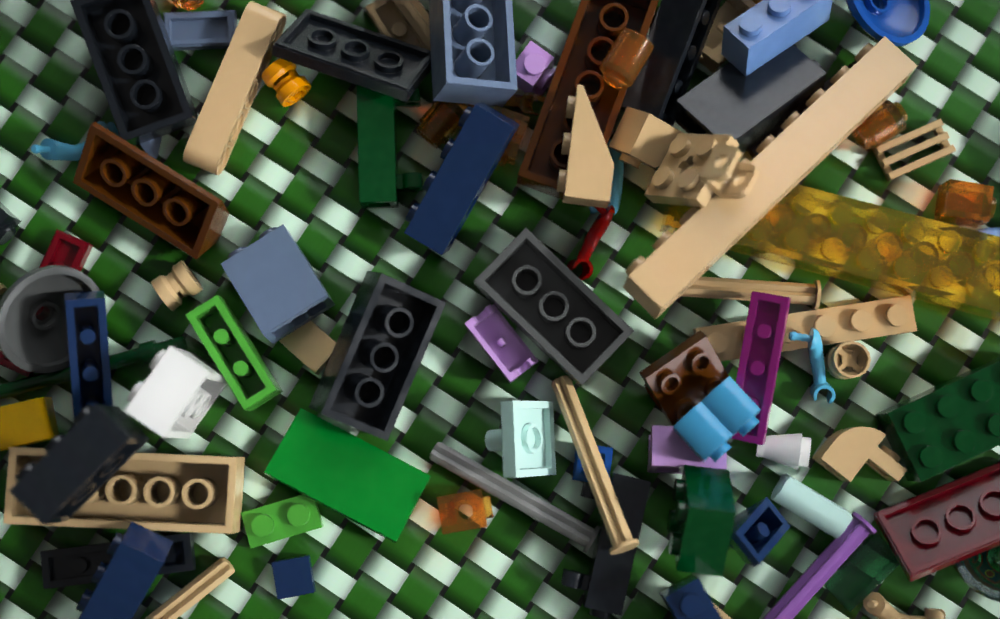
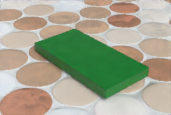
M302 408L298 411L264 471V474L394 543L400 537L431 478L429 474Z

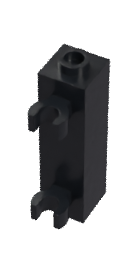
M611 473L610 481L632 538L639 539L651 482ZM583 481L580 496L594 499L589 483ZM601 517L600 530L597 534L589 574L564 568L561 584L562 586L585 590L582 604L584 607L590 608L589 615L611 619L612 614L622 616L637 547L621 554L611 555L609 550L613 546Z

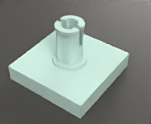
M500 401L501 429L488 430L485 435V445L489 451H502L503 478L556 475L553 401Z

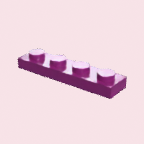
M752 291L736 383L761 409L755 416L760 422L744 437L738 432L731 439L759 445L765 444L791 297Z

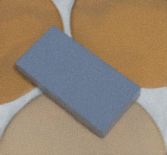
M235 10L163 13V22L174 51L228 49L237 28V13Z

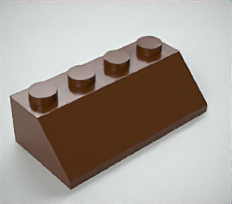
M94 122L90 125L74 176V184L195 259H198L219 241L229 216V212L221 199L100 124Z

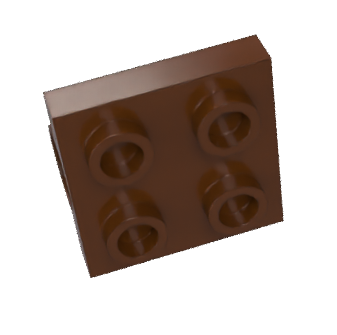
M698 331L639 372L646 383L644 384L645 389L663 412L671 426H674L711 391L729 377L709 339L701 331Z

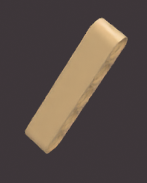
M253 1L247 4L184 149L183 161L215 175L222 173L261 85V75L269 66L273 57L272 45L283 33L286 23L285 14Z

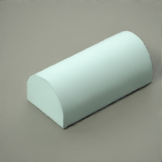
M787 473L782 474L771 494V500L835 539L843 534L853 519L852 514Z

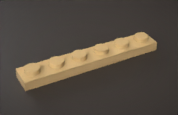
M911 295L790 313L787 318L781 352L808 348V342L792 341L788 339L791 331L809 335L811 328L819 331L823 346L917 331ZM747 320L694 328L693 331L694 334L701 331L707 336L721 362L740 359Z

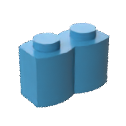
M729 376L673 426V430L703 463L709 458L716 462L731 448L727 443L728 440L738 432L744 437L760 422L755 416L761 409Z

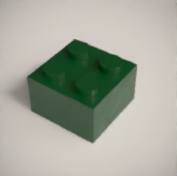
M684 465L682 478L675 479L673 487V501L677 502L676 510H669L667 532L671 533L669 555H675L676 571L722 577L736 516L729 470Z

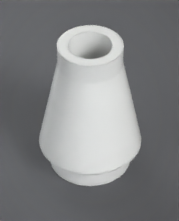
M802 433L768 435L764 445L757 444L756 457L766 458L797 470L799 466L808 467L811 438L802 437Z

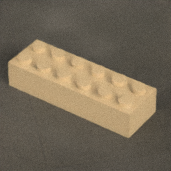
M9 447L3 524L128 529L130 523L134 522L153 531L234 534L241 531L245 457L136 452L68 521L42 525L9 490L18 482L16 480L17 474L29 463L35 462L37 464L47 452L44 450L45 448Z

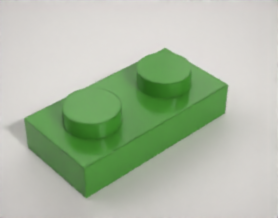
M303 494L241 512L250 549L324 527L318 503Z

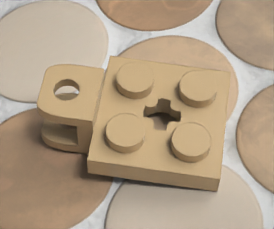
M678 133L671 142L669 150L658 170L652 176V181L644 195L652 203L705 208L713 192L724 199H741L748 196L760 171L751 163L738 161L742 157V152L737 148L739 143L731 135ZM745 177V180L743 181V183H741L740 185L736 186L737 182H738L741 178Z

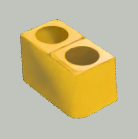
M52 397L35 398L0 406V451L9 450V447H22L31 445V443L35 444L40 443V441L44 442V440H52L59 435Z

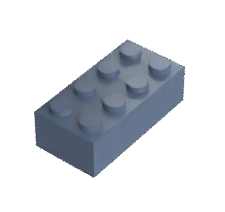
M428 0L433 101L471 105L483 102L491 107L502 108L517 91L512 0Z

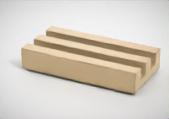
M941 118L872 149L887 181H891L956 151L954 145H950L948 141L950 138L948 132L943 131L942 126L944 124ZM931 131L934 132L935 137L887 158L884 152ZM939 143L941 150L892 171L890 164Z

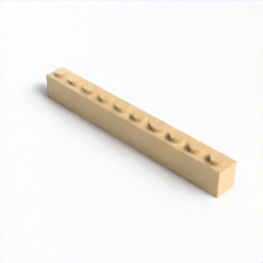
M885 36L875 46L871 43L865 45L854 58L857 62L850 69L844 65L832 77L830 82L833 85L826 92L822 88L818 89L806 102L805 105L808 108L801 115L797 111L792 113L781 125L784 131L776 138L770 134L757 147L755 151L758 155L751 162L747 158L741 161L753 164L760 171L748 196L741 199H724L713 192L705 208L701 207L698 210L696 207H692L679 220L678 223L681 227L676 232L671 234L669 231H666L653 244L652 248L655 251L647 259L641 255L626 269L625 272L628 274L623 288L656 320L907 81L918 65ZM745 177L741 178V179L737 182L736 186H738V185H740L741 183H743V181L745 180Z

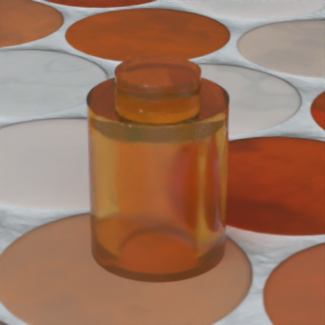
M623 28L599 67L600 71L604 74L602 76L604 82L616 89H621L623 86L631 87L652 53L654 45L640 33Z

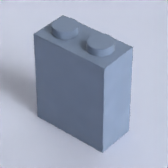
M284 224L278 228L273 227L264 231L260 235L259 240L247 247H240L229 254L227 260L220 263L263 336L272 344L335 305Z

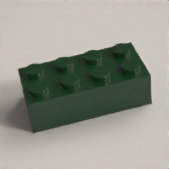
M1000 356L875 414L892 450L901 458L899 464L907 469L904 474L907 481L922 482L1000 445Z

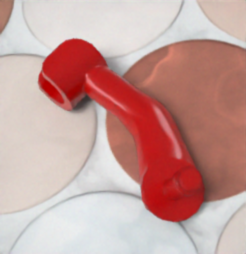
M613 205L608 206L606 209L594 207L600 214L589 229L577 258L569 261L567 264L570 270L581 264L583 271L578 277L580 280L588 279L593 273V265L589 260L615 213Z

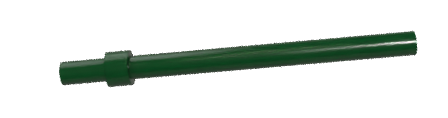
M184 336L158 343L152 340L140 343L139 348L109 355L110 370L143 362L144 365L151 364L158 352L162 349L167 351L169 346L187 350L186 339ZM70 366L60 371L41 373L0 384V399L71 381Z

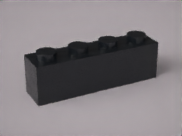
M722 0L661 1L658 12L652 18L648 38L641 49L636 69L621 105L626 109L628 106L650 113L671 126L674 125L676 120V100L687 92Z

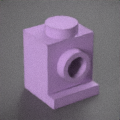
M532 41L528 43L516 59L517 87L538 101L551 84L556 70L553 68L554 57Z

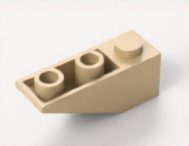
M577 85L575 96L568 95L565 118L572 119L571 133L564 132L561 155H568L566 170L559 169L557 191L564 192L562 203L607 208L611 197L614 162L583 85Z

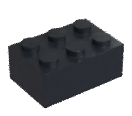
M96 404L94 407L92 405L85 407L74 418L73 422L76 425L66 435L61 433L46 445L44 450L47 454L37 464L31 462L17 474L16 480L18 482L9 491L42 525L68 521L150 439L119 407Z

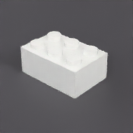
M169 346L167 351L162 349L154 357L150 364L152 372L145 382L140 381L133 387L127 397V401L130 403L124 411L163 438H190L227 385V382L219 369L197 354Z

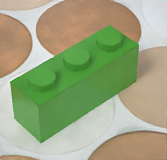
M216 295L185 314L244 410L253 411L283 392L226 299Z

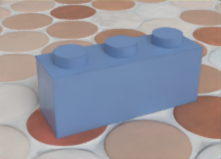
M762 0L724 25L721 54L746 77L829 21L833 0Z

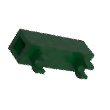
M357 85L359 203L363 209L399 208L398 191H423L422 173L398 174L396 106L421 107L419 87L409 100L405 102Z

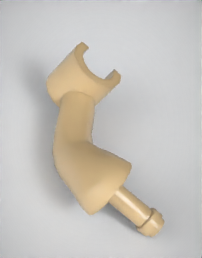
M870 592L863 599L865 610L879 619H946L944 610L925 608L924 616L899 613L878 592Z

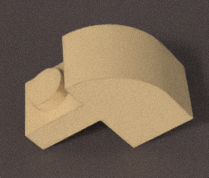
M849 427L836 431L826 439L812 458L840 481L851 482L865 463L887 481L899 482L907 471L906 468L898 463L901 460L898 454L884 445L881 448L878 447L886 434L871 427Z

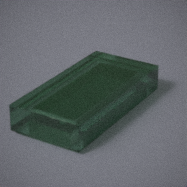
M875 533L847 558L823 586L848 612H851L900 564L890 546Z

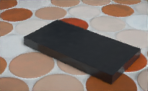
M305 9L272 45V56L405 102L409 100L431 70L430 50L309 9Z

